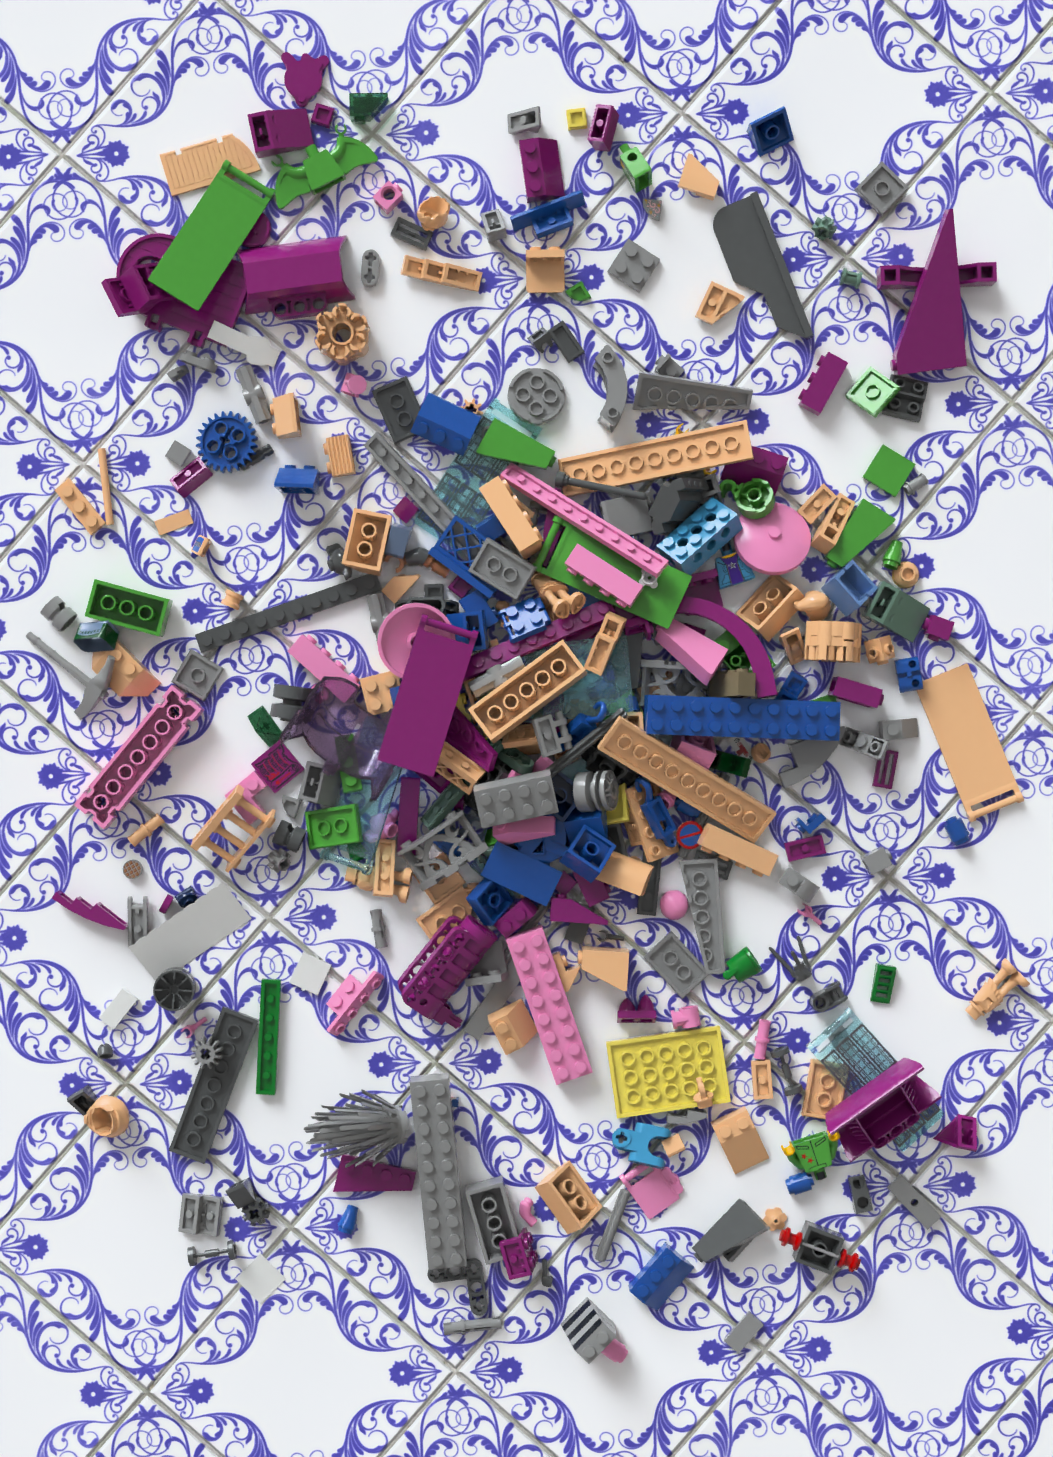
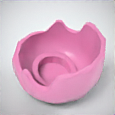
M670 890L664 893L660 899L661 913L669 920H679L688 911L689 904L686 895L679 890Z

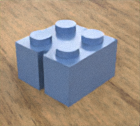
M852 559L840 568L821 587V590L847 617L861 607L878 587Z

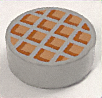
M129 860L123 865V874L129 879L138 878L143 872V866L138 860Z

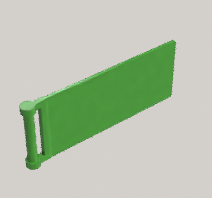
M228 160L224 161L212 183L148 278L150 283L196 311H199L275 195V189H269L232 166V163ZM225 173H231L232 175L247 183L251 187L260 191L261 193L266 195L265 198L262 199L250 190L241 186L237 182L225 176Z
M554 516L552 520L553 525L536 562L533 563L537 567L536 572L669 629L692 579L691 575L667 566L658 577V586L653 589L647 585L643 586L642 592L632 607L626 606L623 608L615 602L616 599L611 595L606 597L599 592L600 588L593 585L591 587L583 582L584 578L578 574L574 576L566 570L568 567L565 566V561L578 543L638 583L642 578V568L561 517ZM560 526H564L566 528L546 569L542 567Z

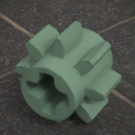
M827 215L823 218L817 217L812 226V230L815 231L814 237L822 241L826 238L832 239L837 229L834 226V219L827 217Z

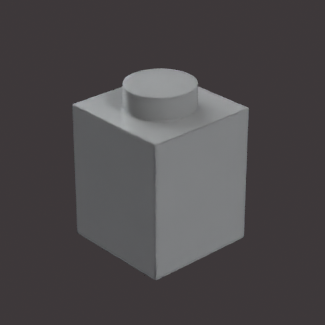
M881 846L860 856L870 875L892 865L890 861L893 859L888 849H884Z

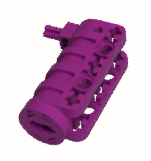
M468 914L464 920L457 916L448 917L398 979L397 984L402 992L403 1002L428 1019H434L441 1025L446 1022L455 1029L459 1028L463 1020L452 1013L450 1005L446 1002L471 973L476 964L480 962L488 949L498 939L496 934L472 915ZM457 922L458 926H455L451 929L450 924H455ZM440 936H445L441 944H438L437 939ZM420 965L421 967L417 974L414 973L413 969Z

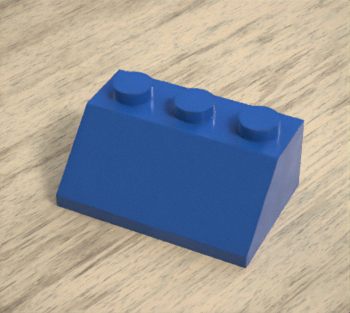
M429 392L410 432L464 456L481 416Z
M665 1242L629 1283V1292L645 1305L658 1311L694 1269V1266Z

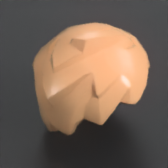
M431 196L423 201L417 211V217L423 229L434 231L443 227L448 220L450 203L440 196Z

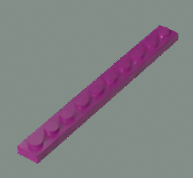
M601 600L582 608L576 614H569L567 618H559L552 621L550 625L546 626V630L521 641L510 643L508 640L472 655L463 682L486 673L489 668L495 665H502L519 655L520 657L526 656L603 623L605 615L609 611L616 614L613 605Z

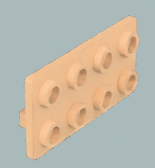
M648 781L652 786L653 796H657L661 792L659 786ZM640 784L642 788L640 793L637 792L635 786L625 789L630 805V822H624L631 847L642 845L647 862L649 863L677 853L679 848L677 844L675 847H667L662 839H656L640 808V805L645 803L646 790ZM660 821V825L664 830L665 826L663 825L662 821Z

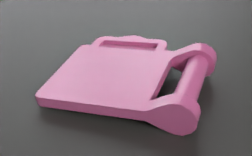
M638 1165L627 1174L620 1175L619 1178L645 1215L652 1219L679 1200V1194L683 1192V1186L680 1183L679 1176L673 1173L669 1167H664L663 1169L653 1168L652 1172L631 1185L630 1180L649 1168V1166Z

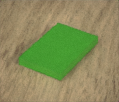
M358 804L305 812L309 850L363 842Z

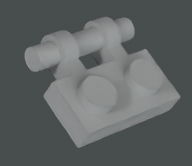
M562 710L555 712V721H553L551 714L531 720L542 758L562 752L560 745L562 743L565 750L573 748L571 743L572 736L568 733L566 717L564 718ZM557 726L559 727V730H560V734H561V737H560V738H558V735H557V732H556V728H555V727H557Z

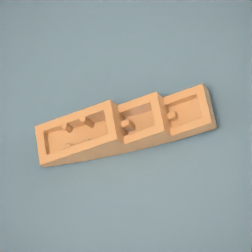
M405 255L400 275L478 292L483 272L450 263L444 264Z

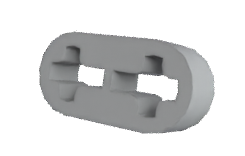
M372 249L366 250L363 253L361 265V281L363 285L369 288L376 286L379 280L380 257ZM370 254H373L374 258H376V260L372 261V267L369 266V261L366 259L370 257ZM369 270L372 271V277H375V279L371 280V283L364 279L368 277Z

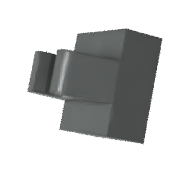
M543 327L527 338L530 344L541 353L544 352L542 349L544 343H547L550 347L553 346L552 336Z

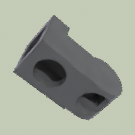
M864 1175L849 1177L848 1183L854 1212L859 1214L873 1211Z

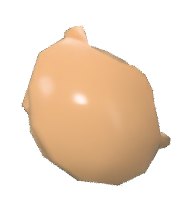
M103 1095L87 1110V1114L84 1115V1124L100 1136L114 1138L123 1134L128 1128L129 1110L125 1103L117 1097Z

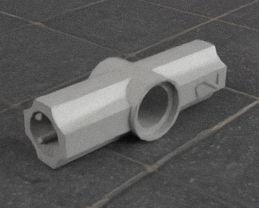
M251 364L235 370L243 389L242 394L247 406L250 407L256 425L272 420L265 402V394L260 383L258 384Z
M383 593L366 596L371 615L370 622L376 639L378 638L382 622L389 614L386 610Z
M519 655L502 665L498 664L489 668L484 675L477 677L468 684L475 697L478 698L496 689L526 666Z

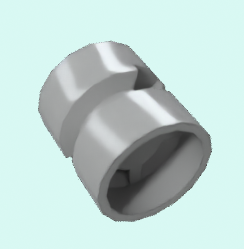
M55 596L42 608L40 614L48 621L52 620V625L59 632H62L72 624L78 614L70 607H65L66 603L59 596Z

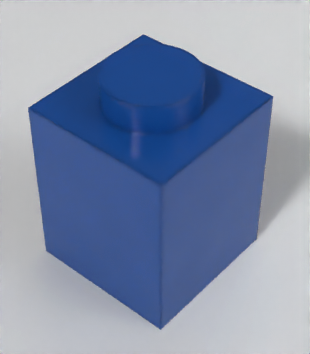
M495 514L475 525L480 533L492 540L506 532Z

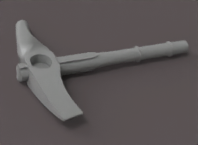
M31 631L27 633L26 638L33 645L40 648L49 658L51 657L74 678L86 686L81 704L73 711L80 720L87 716L101 699L104 700L109 696L107 690L112 677L115 662L114 656L108 655L103 668L91 679L59 655L56 650H53L44 643L40 637H37Z

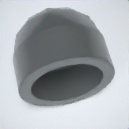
M108 1043L101 1044L97 1050V1057L100 1059L113 1057L111 1045Z

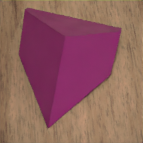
M958 1114L933 1139L955 1148L976 1152L977 1118Z

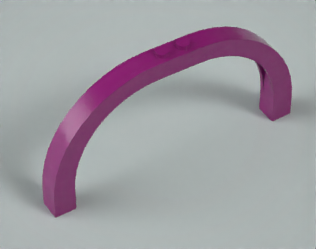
M683 596L676 614H689L706 618L731 633L743 647L750 661L752 671L756 673L755 686L758 699L778 696L771 662L761 641L753 630L733 612L718 604L700 598ZM614 607L616 614L626 619L639 617L621 608ZM602 623L565 639L564 642L576 657L584 646L596 637ZM565 692L543 707L544 716L551 714L553 721H555V712L562 710L565 718ZM555 727L556 732H560L559 727Z

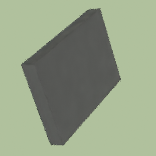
M407 376L373 390L372 394L394 444L416 436V434L410 431L421 408Z

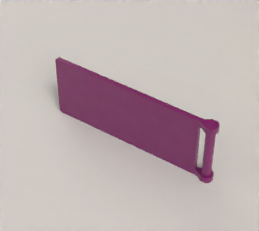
M422 614L377 759L379 761L427 776H434L479 631H469L428 618V615ZM428 625L469 638V644L425 631L424 627Z

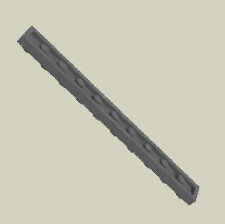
M366 574L195 634L200 651L203 653L381 591L382 587L378 576Z

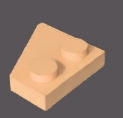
M711 281L695 318L713 325L741 303L745 296Z

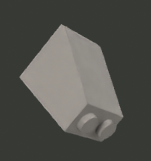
M649 496L645 500L620 497L600 502L599 508L602 519L625 534L637 536L653 532L651 524L654 517L648 515L649 508H651Z

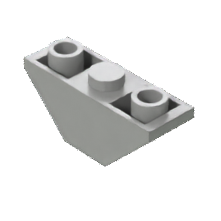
M846 726L845 733L839 744L881 761L890 742Z

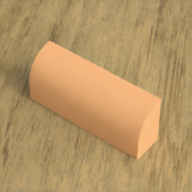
M613 851L602 871L596 877V880L638 896H643L654 866Z

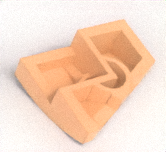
M688 153L678 187L713 201L720 181L692 154Z

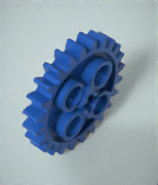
M222 411L221 417L214 413L215 419L212 420L208 417L209 423H202L205 427L204 430L198 429L202 434L196 437L201 442L196 444V447L201 449L197 452L198 455L203 456L201 460L204 463L207 462L206 465L209 468L213 466V470L216 472L220 468L223 474L226 469L230 473L233 472V468L240 471L239 465H243L246 468L245 461L252 462L249 456L256 455L253 448H258V445L254 443V441L259 439L254 435L257 431L255 428H252L253 424L247 422L248 419L245 416L241 418L239 413L234 416L232 411L229 412L228 416ZM225 426V432L219 434V429ZM243 433V438L237 441L236 436ZM214 444H218L217 450L211 451V447ZM231 451H236L234 457L228 458V454Z

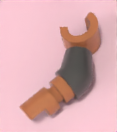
M418 547L405 552L403 559L397 558L400 561V565L396 568V573L400 572L405 565H408V567L425 566L426 568L431 567V571L446 578L450 569L428 554L429 550ZM387 555L384 558V562H389L393 556Z

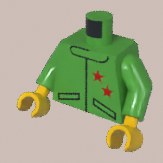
M828 1130L827 1133L822 1131L789 1141L790 1145L787 1148L781 1145V1149L789 1162L799 1170L804 1169L806 1173L814 1172L816 1180H822L827 1177L824 1168L831 1166L832 1160L836 1156L840 1134L837 1131L831 1136Z

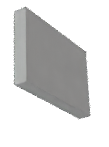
M487 537L468 571L518 601L537 567Z
M672 931L643 956L682 999L709 975H706L705 967Z

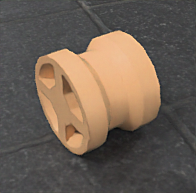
M226 589V596L222 599L221 603L239 610V603L244 599V596Z

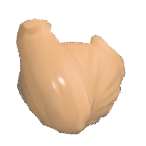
M812 590L806 592L804 599L795 601L794 608L798 611L806 612L811 621H822L831 610V601H829L830 599L826 594Z

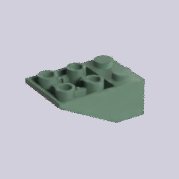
M885 581L879 582L878 588L873 593L862 617L913 643L930 608Z

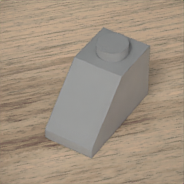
M917 718L878 721L880 739L895 740L918 737Z

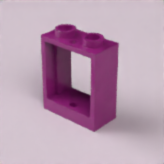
M839 676L832 678L827 694L828 696L871 709L878 708V705L881 706L884 700L882 689Z

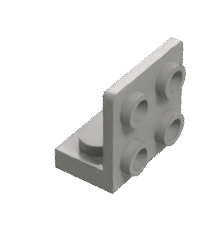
M502 940L496 941L484 954L480 962L472 969L471 976L465 979L466 987L502 982L509 978Z

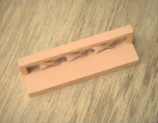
M446 741L444 742L436 772L470 795L473 792V785H476L484 776L486 770ZM447 768L451 769L454 774L449 773ZM462 779L468 781L470 786H467Z

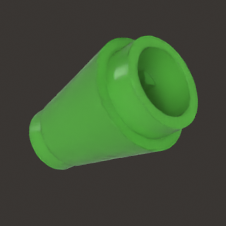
M892 540L882 559L883 567L897 570L898 566L901 565L902 542Z

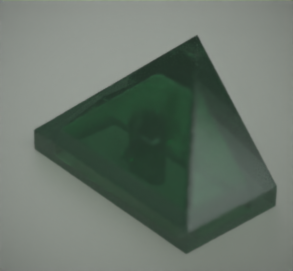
M263 705L247 716L255 732L269 747L285 737Z

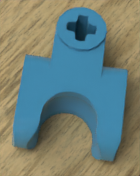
M636 1122L634 1131L624 1128L616 1129L612 1135V1143L616 1149L629 1152V1162L662 1169L665 1167L664 1160L652 1155L648 1145L654 1139L665 1140L671 1137L672 1132L667 1128ZM621 1135H624V1139H626L627 1141L619 1143V1139L616 1138H620Z

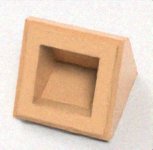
M678 1133L661 1141L668 1157H672L686 1149Z

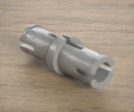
M382 909L370 910L372 920L371 932L374 933L375 948L388 947Z

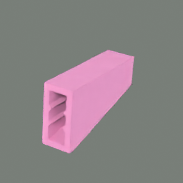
M674 618L669 629L659 625L655 628V631H657L655 640L699 681L707 686L723 662L728 649Z

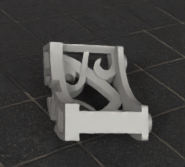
M605 345L595 357L596 362L593 365V368L600 374L606 388V402L597 421L612 433L621 419L626 404L627 378L619 357L609 345Z
M641 659L643 670L641 702H639V706H644V695H649L650 686L658 685L660 688L653 691L652 694L676 696L666 684L675 681L680 674V670H684L686 680L695 686L686 696L705 697V694L700 692L703 688L706 689V697H709L710 682L706 686L701 681H693L691 679L692 673L679 661H676L675 665V661ZM721 665L714 675H717V672L721 671ZM651 668H652V673H653L654 679H655V681H656V682H652V683H650ZM666 671H671L672 677L668 680H663V678L667 677L665 675Z
M463 810L457 813L452 811L445 816L446 820L415 841L411 842L408 840L400 846L402 849L397 854L398 856L402 855L420 882L418 886L422 891L437 884L442 878L449 877L460 869L459 866L461 867L467 862H471L489 849L466 819ZM456 821H459L465 830L461 837H457L459 827L455 831L451 830V825ZM445 828V834H436ZM467 834L474 843V845L464 840ZM424 841H426V843H425V845H424V848L419 845V844L423 843ZM433 841L453 843L449 851L451 864L448 865L445 861L437 858L429 859ZM457 846H460L457 851L461 852V856L454 855V850ZM411 850H417L419 855L414 856ZM437 863L439 864L440 869L436 870L434 868V865L430 866V864Z

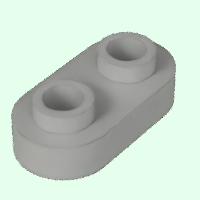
M186 350V353L181 352L179 358L180 361L211 373H215L218 367L214 364L215 360L204 357V359L198 358L196 353Z

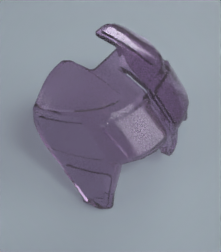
M324 676L310 692L302 709L295 713L279 737L280 744L283 745L288 740L303 736L308 746L326 761L322 767L325 775L334 776L340 770L358 779L371 780V797L369 801H376L395 765L377 759L393 708L388 711L384 718L379 719L355 703V698L360 689L358 685L345 678ZM357 724H360L361 726L351 742L348 741Z

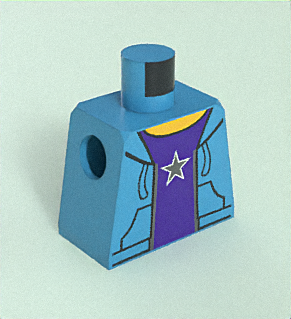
M730 542L726 543L720 549L722 556L714 559L718 574L719 590L755 579L752 569L740 559L737 552L733 553Z

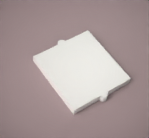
M303 952L289 983L300 987L302 991L307 990L318 995L331 968V964L319 959V956L314 957Z

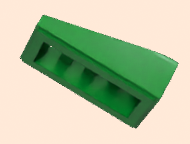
M875 964L870 1001L890 1004L896 966ZM881 971L889 972V975H882L880 973ZM879 978L888 979V983L879 982ZM878 985L885 986L887 990L877 989ZM876 993L886 994V998L877 997Z

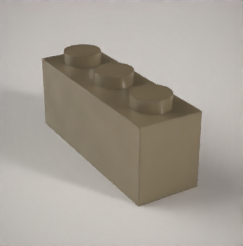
M742 668L727 670V672L718 671L717 675H714L710 680L709 697H755L756 673H750L748 669Z

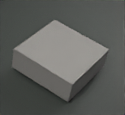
M174 440L165 457L182 467L192 450Z

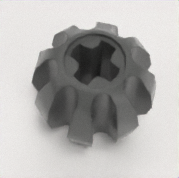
M256 1197L255 1202L242 1207L241 1210L242 1213H245L242 1218L245 1222L249 1220L251 1226H256V1222L262 1225L266 1222L265 1218H269L270 1211L266 1210L269 1207L267 1201L262 1203V1198ZM255 1209H257V1210L259 1211V1212L256 1213V1214L253 1213V1211H254Z

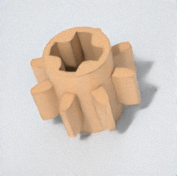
M474 398L469 403L465 399L466 405L464 407L460 406L466 410L474 407L476 412L473 413L483 415L482 411H478L482 404L476 405Z

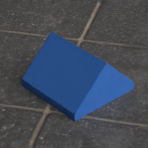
M784 106L749 123L746 131L759 157L794 140Z
M575 807L564 821L570 844L584 824L608 839L606 810L599 811L596 809L593 812H580Z

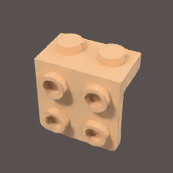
M552 246L549 249L541 250V247H530V250H526V290L528 293L564 292L565 249Z

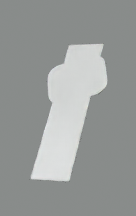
M215 320L207 336L245 354L248 363L253 365H269L274 368L281 352L271 347L270 340L267 337H249Z

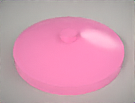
M775 502L772 511L763 518L749 519L743 515L740 516L739 519L743 529L733 537L738 556L748 567L766 575H782L793 571L805 560L811 545V534L806 521L796 510Z
M424 603L402 605L390 612L380 626L377 638L379 655L384 665L400 678H403L422 614L428 615V618L451 625L448 618L431 605ZM428 625L424 627L425 631L456 640L453 633Z

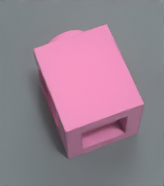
M388 180L373 196V200L388 215L404 199L401 193L403 190L397 183L392 184ZM389 192L395 195L391 200L384 198Z

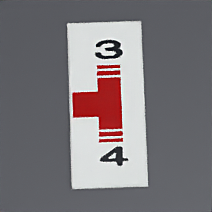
M731 737L727 740L737 756L752 759L750 766L756 762L751 756V747L744 738Z

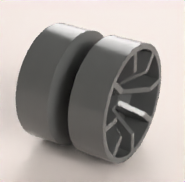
M274 684L273 697L283 699V703H272L270 716L278 717L281 721L299 723L300 720L310 721L312 709L301 705L302 702L313 701L314 689Z
M180 967L169 968L162 972L156 979L153 987L155 1001L160 1007L169 1011H178L188 1006L196 992L194 977L189 971Z

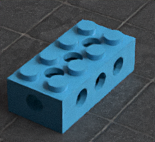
M711 497L656 547L659 554L669 560L668 565L691 575L739 533L743 527L737 513L714 497Z

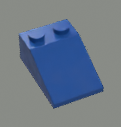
M285 465V468H279L274 487L280 493L319 494L320 471L315 469V466L305 465L304 469L296 468V465Z

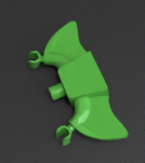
M338 124L335 126V131L338 134L337 144L330 153L327 149L319 152L315 144L305 149L309 158L303 160L304 166L292 167L288 163H283V158L280 155H276L280 159V164H275L272 160L271 164L274 167L282 168L277 176L275 185L278 208L280 210L284 209L295 198L309 194L311 190L313 195H316L346 180L345 174L347 175L354 168L377 162V155L363 142L351 137H344V134L347 132L345 124L342 133L338 131Z

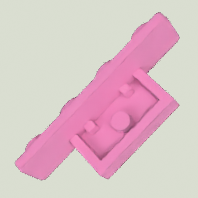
M373 971L363 984L355 976L348 975L326 1003L338 1015L327 1028L330 1034L338 1036L345 1030L346 1025L357 1015L360 1007L369 1000L372 992L381 985L384 979L381 973Z

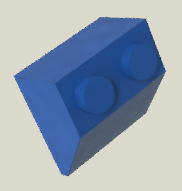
M584 824L559 862L592 883L602 871L616 845Z

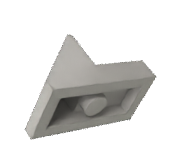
M540 106L507 114L508 134L515 135L526 131L537 134L541 128Z

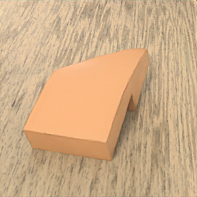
M400 574L394 576L381 592L395 604L416 583L421 575Z

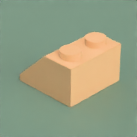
M294 393L272 398L273 404H270L271 416L274 415L275 423H272L273 434H276L278 439L302 437L298 399Z
M522 998L487 1015L489 1024L505 1055L524 1047L538 1032Z

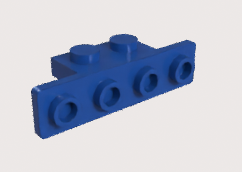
M582 190L572 192L566 196L511 216L510 220L513 230L518 231L532 225L537 238L540 239L574 226L569 211L585 205Z

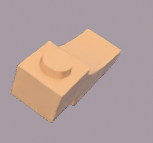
M610 611L605 615L600 631L595 637L584 665L586 670L600 676L603 675L615 645L622 634L627 621L626 618Z

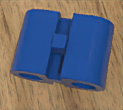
M918 656L894 660L900 693L923 689Z

